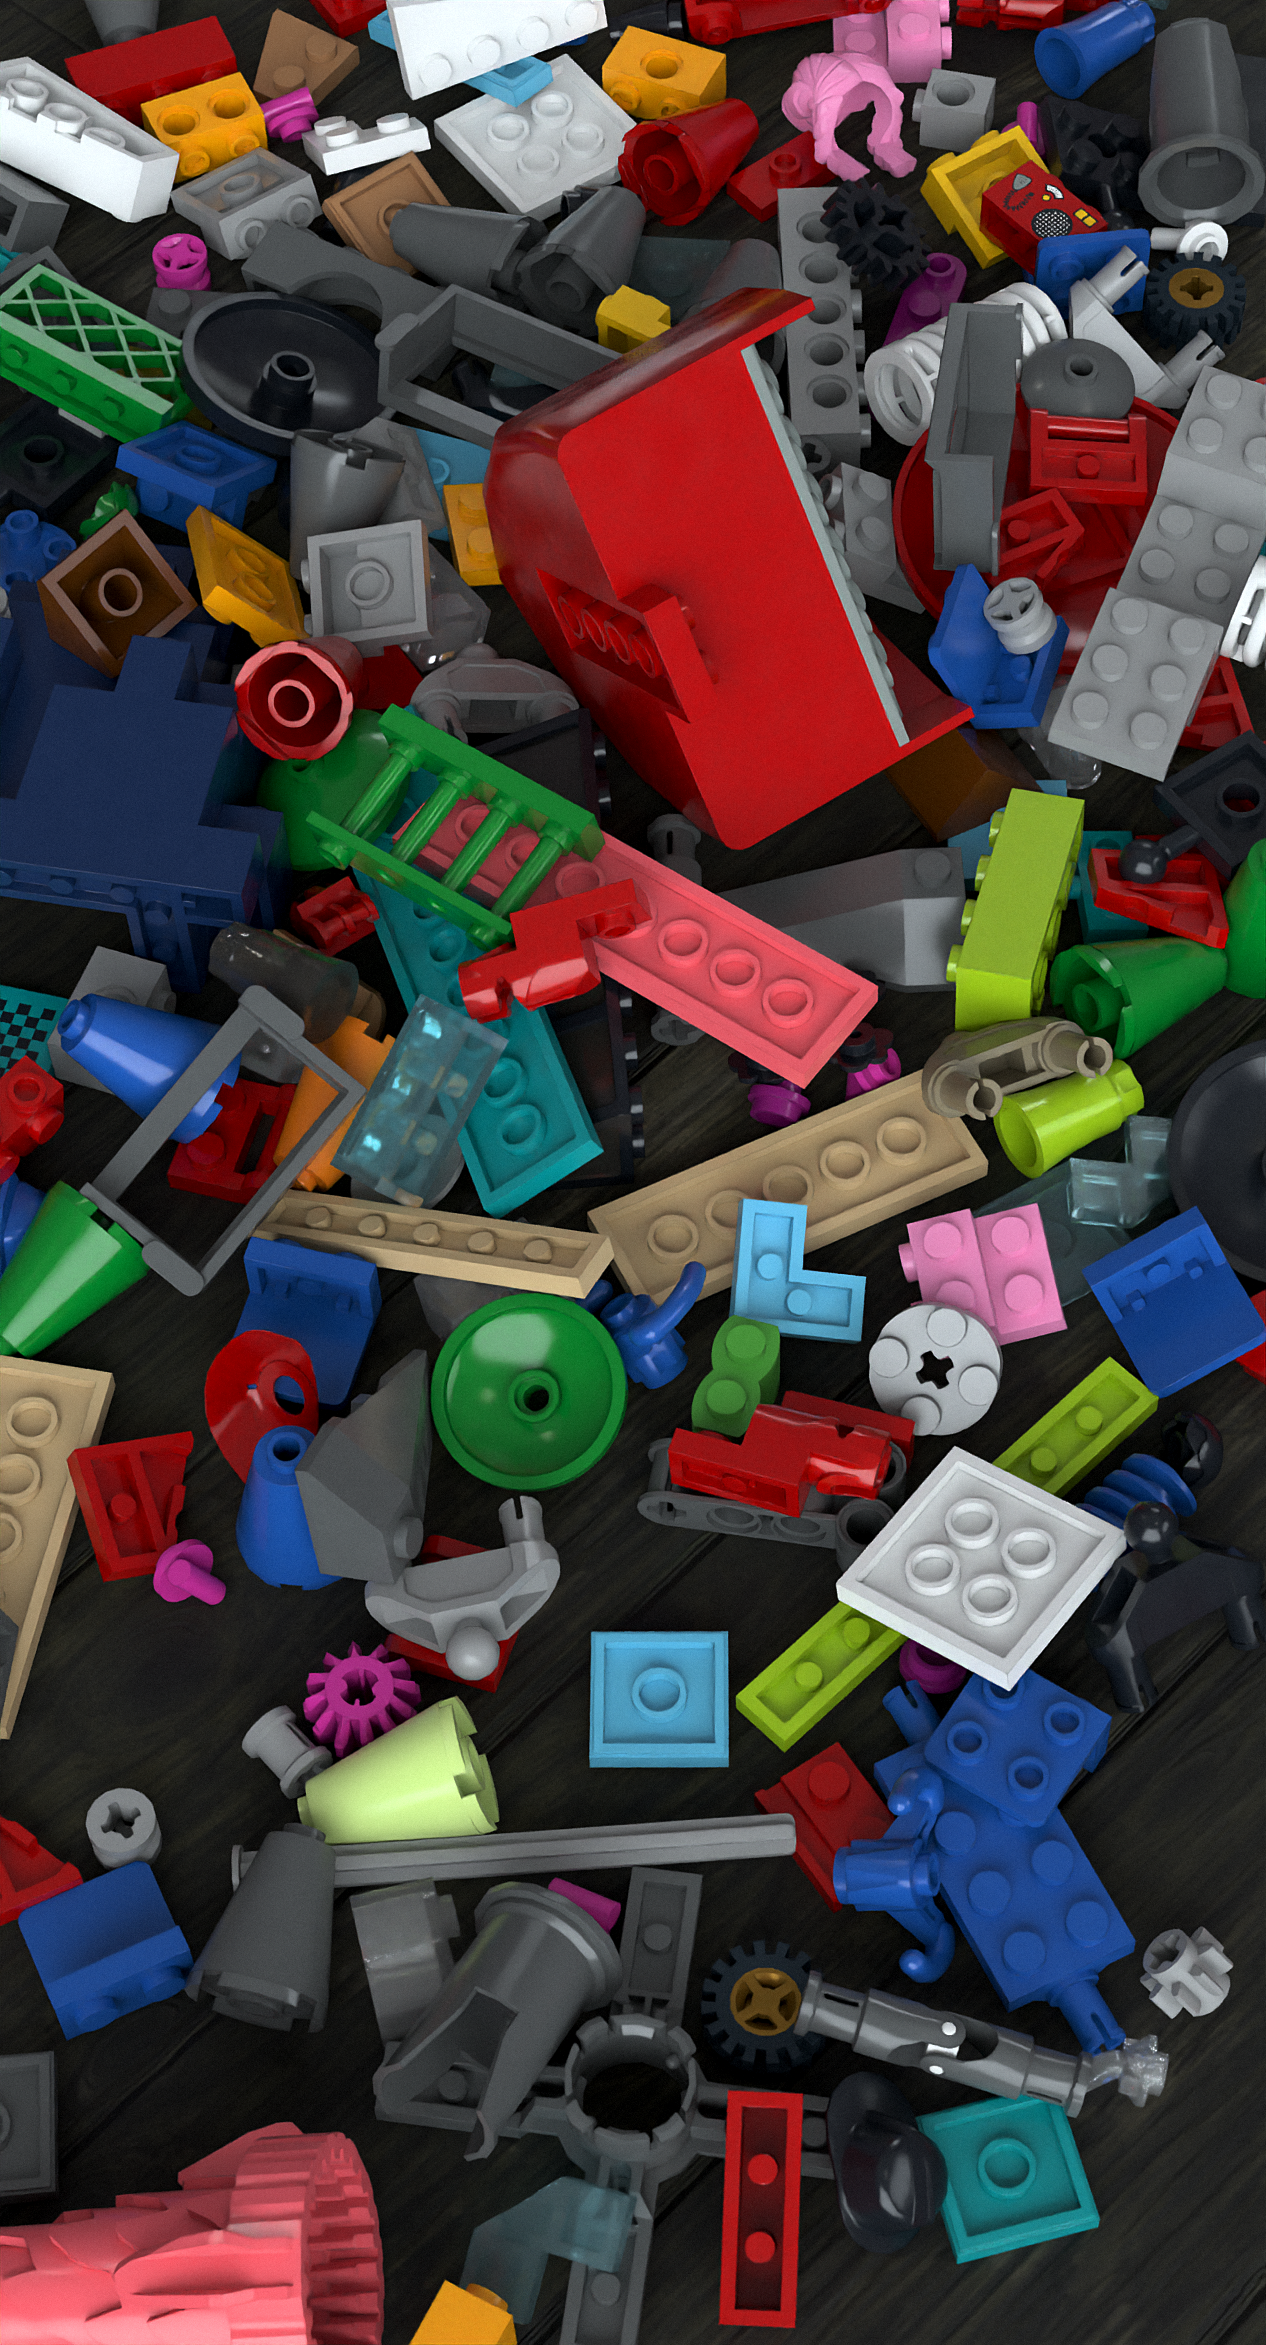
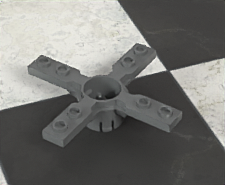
M632 1867L619 1956L623 1962V1984L612 1998L609 2023L607 2024L601 2016L585 2022L576 2032V2036L581 2042V2051L577 2044L574 2043L566 2064L548 2061L498 2135L519 2139L528 2132L558 2136L567 2157L585 2172L559 2345L638 2344L659 2183L681 2173L697 2155L725 2158L728 2090L790 2093L707 2082L697 2061L691 2057L696 2051V2047L690 2035L681 2026L685 2015L703 1889V1875ZM387 2041L383 2061L388 2062L401 2042ZM459 2054L448 2072L392 2114H386L377 2097L374 2109L376 2119L472 2132L478 2117L476 2108L489 2072L478 2068ZM642 2062L663 2069L680 2084L683 2090L681 2092L679 2115L676 2112L665 2124L652 2129V2143H650L648 2135L646 2133H639V2130H620L610 2126L607 2129L598 2127L594 2130L597 2126L596 2118L590 2115L586 2116L582 2112L583 2095L586 2086L598 2073L622 2063ZM804 2094L802 2176L835 2180L826 2139L825 2113L829 2097Z

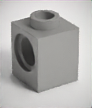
M933 68L926 90L917 89L913 104L912 121L920 122L919 145L963 153L969 151L975 141L990 132L994 118L996 78Z

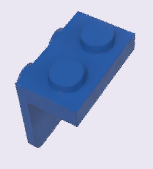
M1139 228L1044 238L1037 245L1034 277L1022 267L1024 282L1034 285L1043 291L1055 304L1062 319H1069V287L1077 280L1081 281L1083 278L1089 281L1121 251L1124 245L1130 248L1137 257L1120 272L1121 276L1137 261H1142L1148 268L1151 248L1149 232L1146 229ZM1147 275L1143 276L1111 306L1114 309L1112 315L1142 311Z
M972 563L959 564L951 585L945 591L944 606L935 633L929 639L928 656L930 663L937 670L953 697L971 706L975 717L969 721L975 729L1040 727L1070 629L1062 616H1056L1057 627L1047 644L1037 651L1028 654L1008 652L998 638V631L993 629L984 616L983 606L986 597L991 591Z
M1197 1206L1175 1218L1165 1221L1159 1227L1106 1254L1103 1258L1081 1270L1148 1390L1157 1395L1159 1399L1177 1392L1266 1341V1326L1229 1265Z
M251 1236L243 1257L250 1293L233 1338L246 1331L265 1330L298 1340L311 1357L317 1382L319 1408L330 1411L342 1410L349 1401L382 1306L376 1264L367 1262L362 1257L353 1253L338 1252L336 1254H329L307 1249L289 1239L278 1238L271 1241ZM288 1376L277 1378L274 1388L277 1399L299 1404L305 1403L303 1391L294 1379ZM256 1384L247 1386L248 1389H256L258 1387Z
M1030 1668L1025 1671L1010 1691L974 1673L925 1745L923 1759L930 1769L1031 1827H1040L1048 1821L1081 1768L1093 1773L1106 1753L1112 1716L1099 1710L1087 1700L1077 1697L1041 1677Z
M143 1861L131 1862L23 1910L18 1918L19 1927L67 2041L85 2032L103 2028L115 2019L150 2003L174 1996L185 1988L188 1975L194 1966L190 1949L180 1926L175 1925L152 1870Z

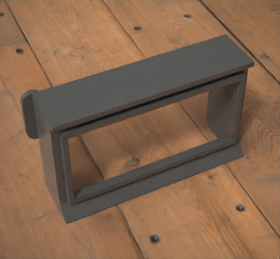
M451 284L417 316L411 313L400 314L376 335L375 346L380 350L378 403L491 451L494 436L504 422L411 383L450 345L558 390L568 387L621 357L623 354L460 286Z
M950 303L924 461L933 468L935 553L933 570L956 571L959 564L972 563L978 572L992 573V576H999L1000 522L1016 419V359H1022L1023 303H1017L1016 306Z
M253 985L246 989L238 1000L239 1007L93 1183L89 1184L87 1182L79 1191L103 1213L144 1245L142 1250L144 1262L187 1296H195L200 1292L204 1294L367 1096L368 1089L302 1036L305 1030L302 1018L268 990L259 985ZM261 1029L339 1093L201 1261L194 1266L116 1201L255 1033Z

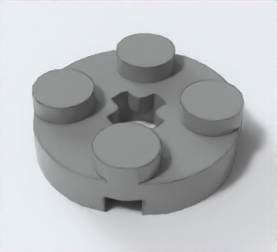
M922 1302L898 1313L882 1329L869 1353L870 1384L877 1402L885 1413L912 1419L915 1422V1435H949L970 1427L981 1419L990 1408L1000 1388V1378L1003 1369L1002 1351L995 1334L978 1315L967 1309L964 1311L954 1305H945L943 1302ZM932 1351L937 1359L948 1356L952 1360L954 1367L950 1368L946 1373L948 1384L938 1386L933 1379L927 1381L922 1379L919 1371L925 1365L922 1357L924 1353Z

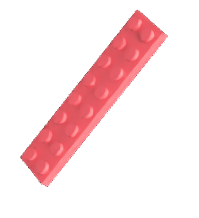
M471 795L467 800L459 799L413 864L441 879L490 812L487 809V804ZM426 801L392 837L393 846ZM521 823L517 828L509 827L463 892L491 908L539 843L540 839L537 836V832ZM602 830L601 833L606 843L592 863L572 851L568 856L561 855L522 910L633 878L647 895L652 920L635 924V931L623 937L614 939H602L598 935L592 937L599 971L803 1089L806 1088L878 1001V986Z

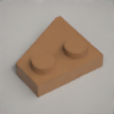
M277 9L272 14L253 86V95L260 105L307 86L316 107L360 63L358 47Z

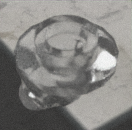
M1148 2034L1140 2040L1125 2038L1122 2050H1110L1094 2056L1086 2093L1117 2079L1118 2092L1128 2095L1135 2106L1143 2107L1148 2094L1160 2096L1166 2078L1169 2054L1157 2051L1158 2036Z

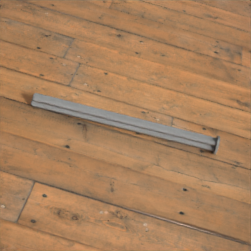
M789 1813L333 1845L330 1847L336 1852L334 1888L787 1856L795 1853L797 1843L793 1816ZM234 1845L232 1849L234 1893L258 1852H244L242 1845Z

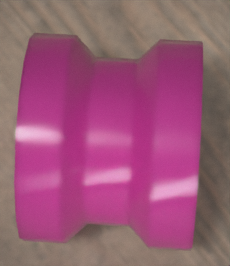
M177 233L163 238L153 248L152 259L157 272L156 282L158 288L210 291L212 280L207 266V249L203 241L190 234Z

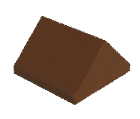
M126 508L120 510L36 581L50 639L110 679L120 674L132 635L154 638L163 637L198 606V603Z
M969 720L882 770L937 843L990 822V818L996 810L1007 806L1012 788L1044 793L994 729H975Z

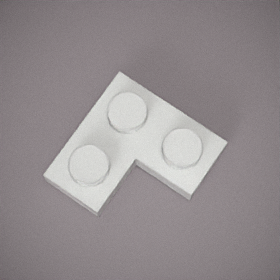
M396 113L381 117L377 120L378 127L362 130L353 120L346 122V118L343 116L329 117L315 122V130L301 133L306 155L326 175L403 156L410 151L416 153L431 149L427 127L415 117L409 118L407 113Z

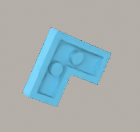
M746 1198L738 1202L729 1317L737 1315L778 1326L780 1336L849 1344L861 1342L866 1277L802 1270L807 1205Z

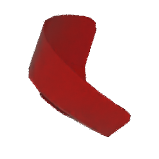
M246 1331L233 1338L216 1355L206 1377L204 1389L205 1414L211 1433L223 1456L244 1484H246L255 1447L267 1432L277 1427L291 1425L302 1427L315 1436L317 1435L319 1428V1396L311 1357L299 1341L271 1331ZM280 1376H288L294 1379L303 1391L305 1399L304 1408L298 1415L286 1412L276 1399L274 1391L275 1382ZM256 1384L258 1386L256 1389L247 1388L248 1385Z

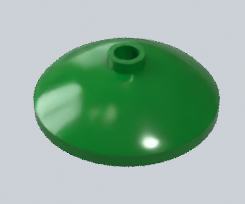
M355 709L350 728L343 740L319 759L306 761L307 759L289 758L285 761L271 757L265 766L257 785L253 806L283 812L292 869L317 871L333 867L316 852L315 846L317 841L305 820L311 811H314L339 825L390 755L387 752L389 745L378 724V721L383 716L382 714L367 709ZM411 771L370 824L361 839L372 844L393 821L408 791Z
M522 1293L497 1299L477 1309L464 1319L444 1344L436 1361L431 1382V1409L434 1423L444 1446L452 1457L463 1468L482 1481L498 1488L520 1492H535L559 1487L573 1481L591 1469L605 1455L617 1437L623 1423L628 1400V1380L624 1360L608 1330L581 1306L561 1297L540 1293ZM538 1390H547L549 1394L548 1404L542 1410L532 1411L529 1407L531 1395Z

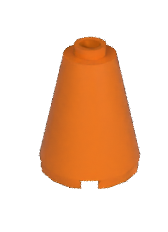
M327 1013L321 1024L317 1026L312 1045L368 1089L367 1096L291 1187L293 1190L327 1192L425 1094L426 1088L430 1084V1082H427L431 1076L429 1069L417 1055L389 1034H387L382 1043L366 1036L363 1033L369 1023L341 1013ZM305 1065L273 1157V1161L277 1166L281 1164L339 1093Z

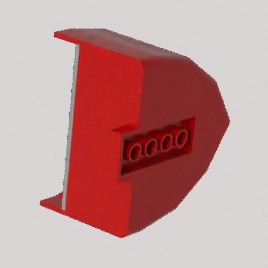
M742 287L507 420L498 428L494 436L482 488L499 578L564 682L571 688L580 704L584 708L590 709L592 719L644 782L697 828L734 850H743L753 846L975 717L971 706L944 694L880 632L865 612L866 602L861 590L851 579L849 567L844 559L845 550L842 541L836 531L829 525V518L822 504L823 494L820 486L813 475L806 470L807 463L800 449L801 439L792 421L783 415L784 405L778 393L779 384L768 363L760 359L754 344L816 310L811 297L785 289Z

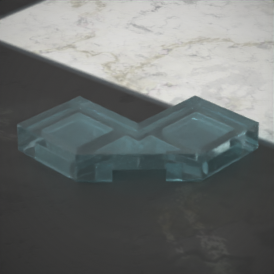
M1129 1115L1123 1128L1126 1163L1070 1158L1065 1171L1069 1222L1133 1228L1148 1217L1151 1209L1169 1196L1164 1172V1154L1172 1119Z
M572 2176L560 2177L538 2190L533 2196L474 2229L459 2287L466 2290L469 2283L485 2287L497 2294L508 2304L506 2312L513 2315L515 2323L521 2325L531 2323L549 2253L610 2273L619 2271L638 2197Z

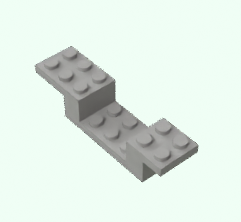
M1205 364L1203 365L1167 450L1154 501L1117 588L1109 587L1052 722L1047 741L1159 781H1164L1186 726H1191L1218 659L1237 604L1266 540V385Z

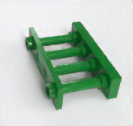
M391 703L378 721L389 745L387 752L390 756L339 825L314 811H311L305 821L317 841L315 846L316 852L336 868L345 870L348 865H351L466 931V938L485 953L507 942L512 943L513 948L516 947L509 914L522 910L561 855L568 856L572 851L592 863L606 843L595 815ZM421 767L437 776L436 779L440 784L389 853L361 839L362 835L410 771L417 772ZM471 795L487 804V809L490 812L439 882L411 867L459 799L467 800ZM521 823L536 831L540 841L491 909L488 911L461 895L509 827L517 828Z

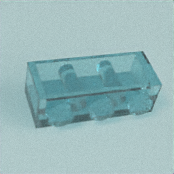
M420 993L330 1165L375 1191L406 1206L420 1208L509 1040Z

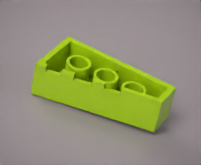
M1012 788L1005 812H994L989 832V847L993 848L991 856L984 854L980 856L975 877V891H979L977 900L967 899L962 915L961 936L966 937L963 945L953 944L948 959L946 979L956 983L955 1031L967 1030L975 1032L1001 1022L1032 1018V1015L1040 1016L1045 996L1044 985L1048 960H1054L1062 910L1066 911L1083 843L1085 800Z

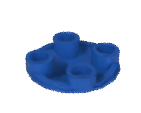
M18 510L10 513L5 519V524L0 525V586L5 590L7 597L13 580L36 583L37 580L57 564L61 549L74 550L76 542L65 530L50 523L39 521L38 515L31 510Z

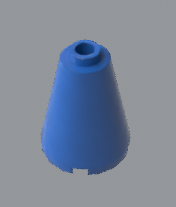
M90 993L85 995L80 1001L77 999L72 1000L65 1007L58 1021L57 1031L61 1035V1048L145 1120L223 1025ZM242 1050L168 1139H173L181 1144L189 1143L202 1135L217 1118L223 1106L214 1102V1099L222 1083L231 1087L234 1086L239 1072Z
M291 1425L272 1429L257 1443L236 1518L235 1535L238 1549L248 1569L265 1583L281 1588V1583L296 1586L302 1585L303 1590H317L343 1577L321 1574L319 1571L294 1471L314 1440L315 1435L307 1429Z

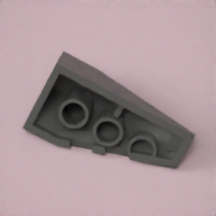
M961 847L899 849L715 894L847 969L874 972L876 979L885 981L886 989L904 993L956 991V983L947 981L946 973L953 944L963 945L966 937L961 936V921L966 903Z
M412 1350L382 1375L378 1391L374 1395L360 1394L352 1400L351 1414L346 1418L332 1417L323 1424L294 1470L321 1574L395 1585L409 1559L415 1558L420 1551L423 1541V1520L435 1427L431 1409L432 1374L426 1350Z

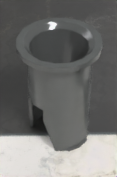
M1186 18L1176 21L1156 35L1150 84V154L1139 169L1138 195L1145 210L1162 223L1185 229V222L1198 218L1206 221L1210 220L1220 226L1233 223L1254 208L1263 195L1265 185V168L1259 154L1250 147L1248 107L1242 96L1241 77L1227 26L1209 20V18Z
M508 1881L491 1887L475 1909V1930L478 1936L388 2062L383 2061L372 2077L374 2094L377 2095L386 2114H392L448 2072L459 2054L478 2068L489 2072L476 2108L478 2117L464 2153L467 2161L482 2157L486 2159L498 2143V2135L582 2011L588 2012L607 2006L623 1984V1962L611 1937L589 1913L567 1897L537 1884Z

